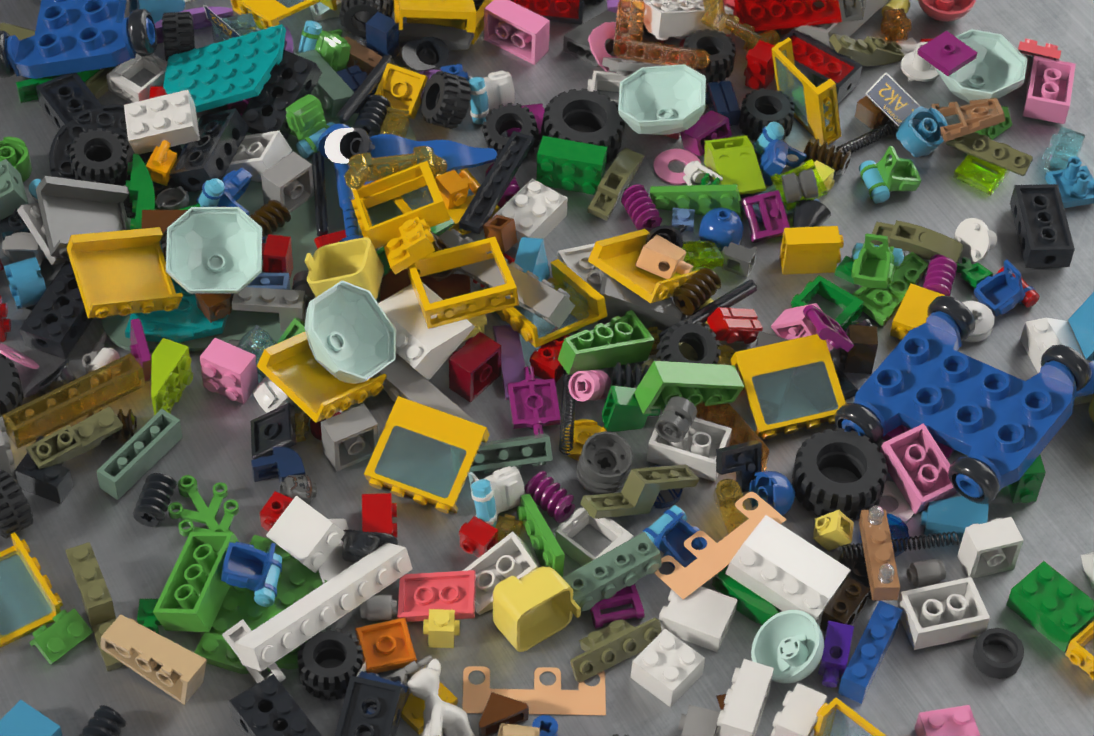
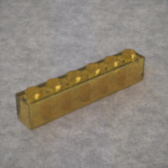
M129 353L2 415L6 433L17 449L37 440L40 435L45 436L89 414L90 409H93L94 412L144 387L143 368L135 357Z

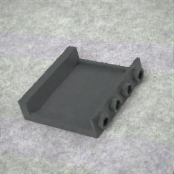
M44 176L36 188L49 251L53 257L69 258L67 245L71 235L130 230L123 203L129 195L127 186Z

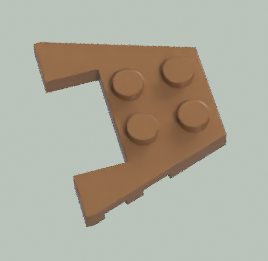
M997 98L970 100L969 105H958V102H949V106L940 107L939 103L931 104V107L938 110L944 117L957 114L960 123L940 127L944 142L990 126H996L1005 121L1004 112Z

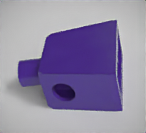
M828 621L824 638V651L818 674L823 676L822 684L826 687H837L838 679H842L846 670L854 630L852 625Z

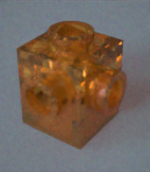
M903 8L884 10L880 24L881 33L885 35L886 40L889 42L908 39L912 23L907 18Z

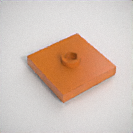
M405 617L355 628L359 646L361 645L363 663L366 660V673H380L403 668L413 661L417 663Z

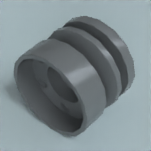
M605 431L595 433L589 437L582 448L581 456L577 463L576 474L580 484L593 494H609L619 490L632 464L633 453L628 442L616 433Z

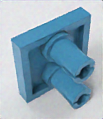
M1076 156L1068 159L1066 169L1046 172L1045 175L1047 184H1058L1064 208L1094 203V178L1087 166H1081L1082 162Z

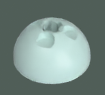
M786 610L768 619L758 630L752 644V661L774 668L772 681L793 683L809 676L821 661L824 651V639L821 629L813 617L804 611Z

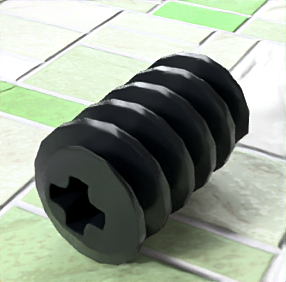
M370 95L367 97L353 128L364 129L369 137L379 135L392 108L390 101L381 95Z
M617 362L615 368H613L612 386L637 388L647 373L649 365H645L643 371H641L639 364H636L634 370H631L630 363H627L625 368L622 369L621 363Z
M152 473L147 476L133 511V517L137 522L148 527H155L158 521L164 520L171 497L174 494V489L177 486L174 478L162 473Z
M100 705V709L95 711L94 717L90 718L88 725L84 727L82 734H79V736H119L121 730L118 727L124 728L127 723L117 711L109 706Z

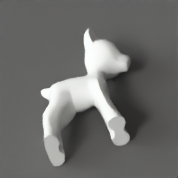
M433 659L427 668L419 670L407 683L410 692L425 701L423 736H442V730L445 736H475L470 728L467 713L451 703L444 702L438 696L441 665L437 659Z

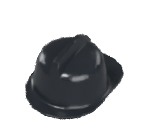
M426 37L406 43L402 48L401 54L403 61L411 69L425 71L445 64L448 60L449 50L441 39Z
M357 127L334 130L329 134L325 142V154L328 159L339 164L364 161L370 156L372 149H375V145L372 144L367 132Z
M67 359L52 374L31 388L25 397H31L38 392L55 400L68 396L79 383L78 379L67 367L70 360Z
M343 530L346 533L341 539L344 542L343 559L354 563L385 543L398 545L397 538L380 532Z

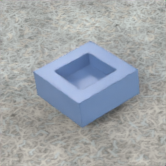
M673 208L671 226L686 225L685 231L693 232L695 210Z

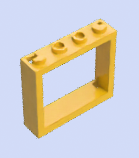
M427 161L352 190L355 199L351 200L361 232L363 237L371 240L375 249L387 245L393 238L400 237L399 227L409 219L419 217L422 220L424 218L430 228L451 220ZM428 186L434 201L433 203L372 226L367 211L368 208Z
M496 237L432 252L407 267L409 279L428 329L519 305L517 287ZM495 258L505 284L429 303L420 277ZM432 315H437L436 318L431 319Z

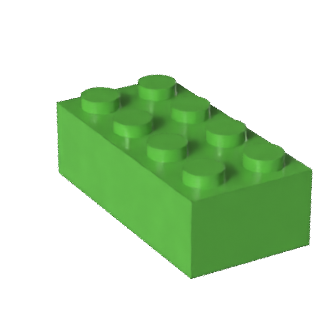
M190 532L153 610L154 615L166 631L210 632L230 587L229 584L221 581L229 543L239 542L233 532Z

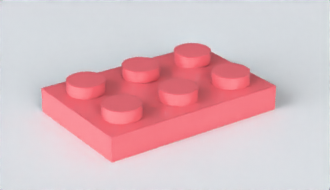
M1026 38L1024 42L1020 41L1018 51L1022 54L1054 60L1060 59L1061 51L1058 50L1056 45L1046 43L1045 47L1037 45L1038 41Z
M475 570L405 574L400 578L397 618L405 617L406 622L424 621V619H429V609L455 610V619H473L475 616Z

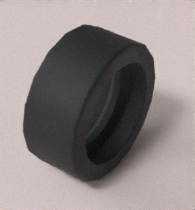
M992 628L982 632L976 640L973 650L975 666L985 675L997 679L1009 678L1014 675L1024 657L1022 641L1016 634L1002 628ZM988 644L1003 645L1011 651L1013 659L1006 663L995 662L984 653V647Z

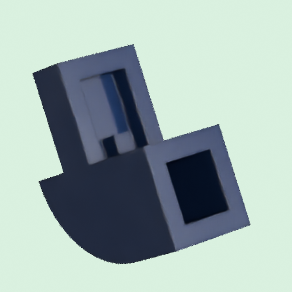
M272 447V456H263L251 460L254 482L279 477L281 482L289 475H306L301 457L294 450L287 447Z

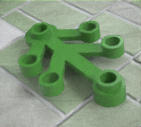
M190 475L181 477L178 481L179 494L183 497H189L197 511L183 509L182 504L179 502H173L168 506V513L172 519H186L179 523L180 534L188 537L190 532H231L229 528L234 516L239 512L237 501L227 500L224 503L225 514L220 525L215 520L223 499L228 495L227 485L219 482L213 486L214 496L209 507H207L198 492L197 480ZM192 521L204 523L208 529L194 527Z

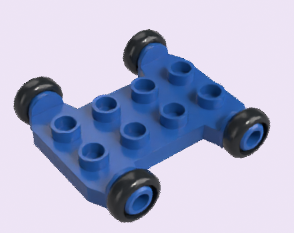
M41 0L34 36L19 41L17 36H10L6 31H0V78L11 77L14 74L17 77L43 78L118 66L130 59H135L136 53L139 56L152 55L157 48V32L154 20L146 9H136L130 13L129 17L124 18L127 0Z
M938 296L928 306L926 323L907 333L856 392L854 403H845L837 410L834 422L837 429L842 428L847 432H851V430L856 431L859 436L863 437L865 435L871 440V444L875 443L876 445L888 432L900 425L913 429L924 423L935 441L968 456L959 457L949 467L948 477L955 490L969 501L977 504H988L996 498L1002 488L1018 481L1073 414L1074 399L1077 396V391L1084 388L1090 382L1092 371L1089 363L1078 351L1061 344L1052 345L1043 353L1040 373L1027 381L960 353L958 350L962 346L961 341L967 339L975 330L976 322L974 316L967 306L954 297Z

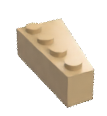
M120 614L101 636L100 648L183 705L188 702L204 681L207 659L138 624L131 618Z

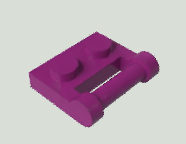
M779 190L740 200L741 207L745 209L752 233L750 235L752 243L782 236L784 228H790ZM755 204L759 205L766 229L764 231L759 229L753 209Z
M808 305L804 308V316L807 320H811L817 329L816 332L820 339H828V342L836 349L841 347L849 352L854 344L837 321L814 305Z
M635 584L624 587L612 597L601 600L589 609L595 629L616 620L631 618L638 620L645 618L644 608ZM631 603L633 608L601 614L600 612L603 609Z

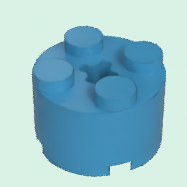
M925 106L916 108L900 123L896 132L897 139L914 157L928 155L944 142L940 127L948 126L947 121L938 110L932 107L930 109L924 108Z
M36 257L4 266L10 283L9 288L17 309L36 305L46 291V285Z

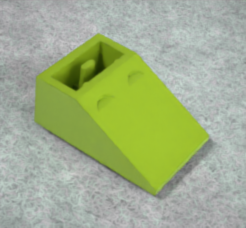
M746 135L705 141L704 164L708 169L723 178L719 185L737 184L739 195L756 194L757 192L766 191L754 147Z
M162 338L152 353L151 398L154 416L161 409L171 414L172 407L176 402L180 401L183 390L187 385L191 384L194 376L191 369L192 359L189 354V347Z

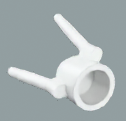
M698 160L688 163L684 168L685 176L683 180L688 186L693 185L692 182L701 183L705 173H709L714 178L718 177L720 181L723 178L703 166Z

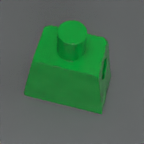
M611 386L601 415L607 432L637 430L644 427L648 416H659L661 408L652 409L650 414H643L634 394L637 388Z

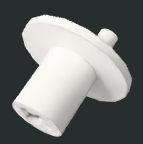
M928 42L918 43L915 51L906 54L901 60V69L909 77V81L926 82L932 81L939 76L935 67L917 54L918 48Z
M968 218L962 221L957 227L953 238L964 246L960 257H968L971 262H978L985 258L989 249L994 248L997 243L995 232L989 230L987 225L977 218Z

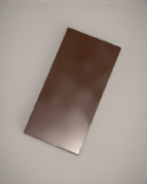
M407 269L402 270L396 275L391 271L383 276L379 289V303L411 285ZM453 273L440 282L432 276L420 277L421 282L443 300L471 293L470 277L464 274Z

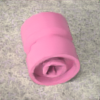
M586 370L575 372L569 380L568 388L571 396L577 401H596L605 399L608 396L612 384L610 377L604 371Z

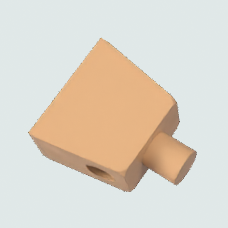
M659 235L654 236L643 246L636 263L637 267L665 279L672 278L676 273L682 275L692 272L694 267L683 261L686 256L685 250Z

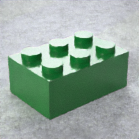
M543 136L537 153L536 181L547 187L595 195L598 185L605 175L607 147Z
M1045 561L1040 563L1011 589L1006 606L1064 653L1067 651L1070 641L1094 621V600Z

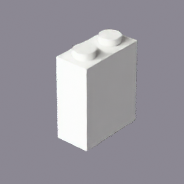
M295 496L266 536L316 573L346 532L298 496Z
M702 586L683 600L671 589L668 597L670 603L668 607L663 606L659 615V620L662 621V631L666 629L677 638L718 653L734 618L738 600Z

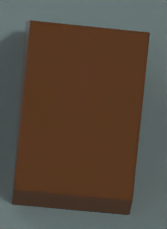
M491 692L479 722V736H491L498 733L501 723L517 725L528 720L529 707L527 703Z

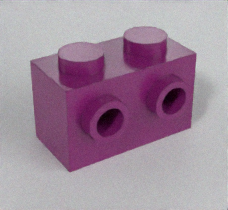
M711 110L700 117L696 124L689 129L680 132L684 149L702 156L705 153V141L729 138L732 136L728 117Z

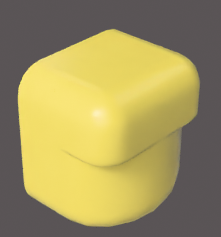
M363 237L322 246L315 251L313 257L311 253H307L305 258V264L309 270L307 282L315 297L340 281H345L369 290L375 300L377 299L384 268L369 238Z
M539 567L519 579L515 576H510L499 582L493 590V621L495 626L518 652H524L561 631L570 623L573 614L577 618L581 614V608L573 600V589L551 567Z

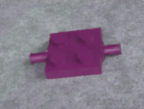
M527 366L524 368L526 380L508 383L507 385L513 429L533 428L534 435L544 434V426L561 424L555 380L535 379L534 368L530 366L528 369Z

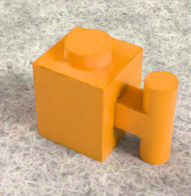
M163 140L160 147H155L146 164L152 181L167 186L171 178L169 173L177 160V153L169 149L171 144L167 140Z
M452 170L435 178L447 209L466 203L468 190L470 189L473 194H476L480 188L465 170L459 174Z

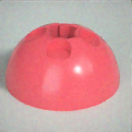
M918 0L920 7L928 16L944 22L962 18L973 8L976 0Z

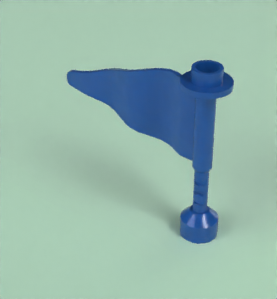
M334 124L321 134L318 140V148L324 157L328 158L325 154V142L329 134L337 129L350 128L349 126ZM380 134L370 137L372 144L375 145V149H372L370 156L366 160L356 163H334L339 205L343 210L346 237L339 242L363 238L359 234L358 220L351 200L355 199L352 192L353 189L425 161L428 162L435 179L436 176L452 170L473 168L495 162L497 159L496 150L493 148L470 147L450 140L415 141L392 134Z

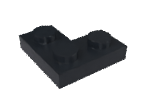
M757 440L716 449V472L721 475L736 472V491L740 493L748 492L751 480H755L757 477L755 474L762 472V443Z

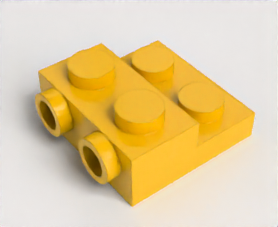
M387 63L375 95H381L390 101L392 107L390 111L396 113L397 118L408 121L409 118L415 119L421 104L420 97L428 78L425 75Z
M419 217L404 222L399 227L401 236L391 239L387 245L383 246L390 268L395 275L435 251L432 243L435 239L430 232L429 224L424 218L420 220Z

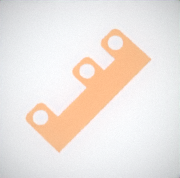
M749 492L735 503V507L749 518L747 521L718 543L704 531H697L684 542L685 548L695 555L697 559L684 568L672 556H664L661 562L673 563L675 566L674 572L664 575L658 569L654 574L684 600L729 565L742 544L765 515L779 524H782L787 519L756 493ZM747 498H754L758 501V507L752 511L745 510L742 506L743 501ZM696 537H703L707 540V546L702 550H696L691 546L692 540Z
M468 666L463 671L462 710L466 713L483 714L491 692L527 703L529 714L606 715L605 671L598 673L600 677L598 685L588 686L582 681L579 683V690H561V671L558 668L539 667L534 671V689H490L489 668L484 666ZM475 670L481 671L485 675L484 682L478 685L472 684L468 679L469 674ZM543 672H552L556 676L555 683L550 686L543 685L539 680Z

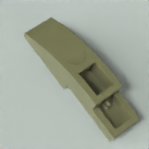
M833 33L829 38L837 53L843 54L863 66L891 64L901 61L905 56L898 43L895 41L889 42L880 37L867 36L863 41L861 39H852L847 35L842 36Z
M625 147L602 178L587 212L607 221L621 195L630 185L645 156Z
M896 220L895 225L876 221L872 232L875 235L887 236L889 247L894 246L904 251L914 252L920 258L930 260L933 255H943L952 259L957 264L964 247L960 242L944 234ZM871 240L874 245L879 246L883 244L878 240Z
M109 406L72 427L67 425L26 447V451L39 469L50 467L97 447L101 444V440L121 430L123 424Z

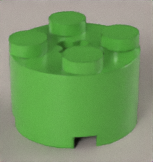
M3 137V140L0 141V162L6 159L21 174L22 181L24 182L32 173L28 148L24 141L19 138Z

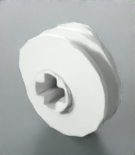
M962 302L971 311L976 322L974 332L964 341L980 342L991 335L993 330L994 315L992 311L980 302Z

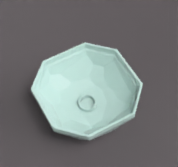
M971 29L955 37L978 52L977 58L950 76L935 68L948 89L957 97L970 103V100L999 99L1021 87L1025 80L1028 59L1001 34Z
M685 64L642 67L620 82L619 115L638 134L669 135L687 130L696 124L704 113L706 76Z
M191 207L167 228L166 272L190 294L239 293L262 272V227L239 207Z
M340 281L309 302L305 320V332L309 346L315 359L337 379L352 384L362 383L396 360V329L369 290Z

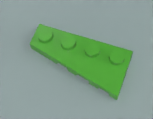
M737 184L651 186L650 197L656 209L673 211V208L694 209L695 215L705 216L710 210L723 207L735 211L743 222L744 214Z
M911 252L904 257L900 266H894L892 283L888 284L887 288L863 286L852 295L864 301L862 311L883 327L900 306L910 284L916 285L928 270L929 264L914 252Z
M520 495V506L517 507V515L519 520L523 522L541 567H551L563 577L565 558L563 550L531 495Z

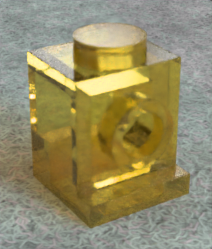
M388 107L387 115L381 127V134H392L405 138L409 129V111Z

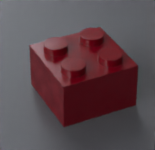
M478 332L474 337H470L463 347L458 351H454L449 357V389L471 403L501 376L502 345L482 332Z

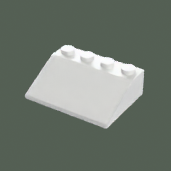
M631 0L648 32L655 35L657 39L668 40L669 37L686 39L692 32L696 33L697 30L704 31V29L718 30L720 33L731 34L734 10L716 0Z
M422 282L429 303L443 300ZM412 284L378 303L396 329V353L427 380L433 377L475 328L472 323L464 319L428 329ZM432 315L431 319L436 318L437 315Z
M1042 318L1025 322L1020 340L1037 373H1040L1043 353L1052 345L1061 344L1069 346L1085 358L1069 321ZM1093 394L1076 397L1074 405L1091 402Z
M765 515L735 554L725 574L780 610L804 611L817 621L849 574L850 569Z

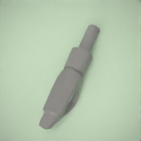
M102 332L99 341L95 342L92 352L83 356L82 364L88 378H90L88 375L90 364L87 366L86 362H92L100 350L105 348L106 332Z
M430 655L417 663L413 661L405 666V668L396 671L384 679L390 681L401 679V682L405 685L408 676L417 673L419 668L430 663L433 658Z

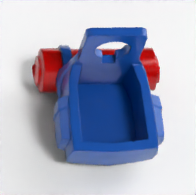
M1007 259L1004 261V267L999 269L996 275L986 277L974 289L975 297L980 303L986 305L995 317L1007 313L1018 303L1023 304L1027 308L1032 307L1040 298L1036 290L1021 278L1020 271Z

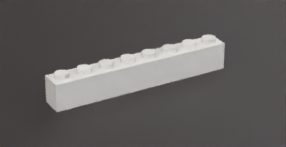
M385 543L236 641L235 645L242 665L263 671L413 569L407 548Z

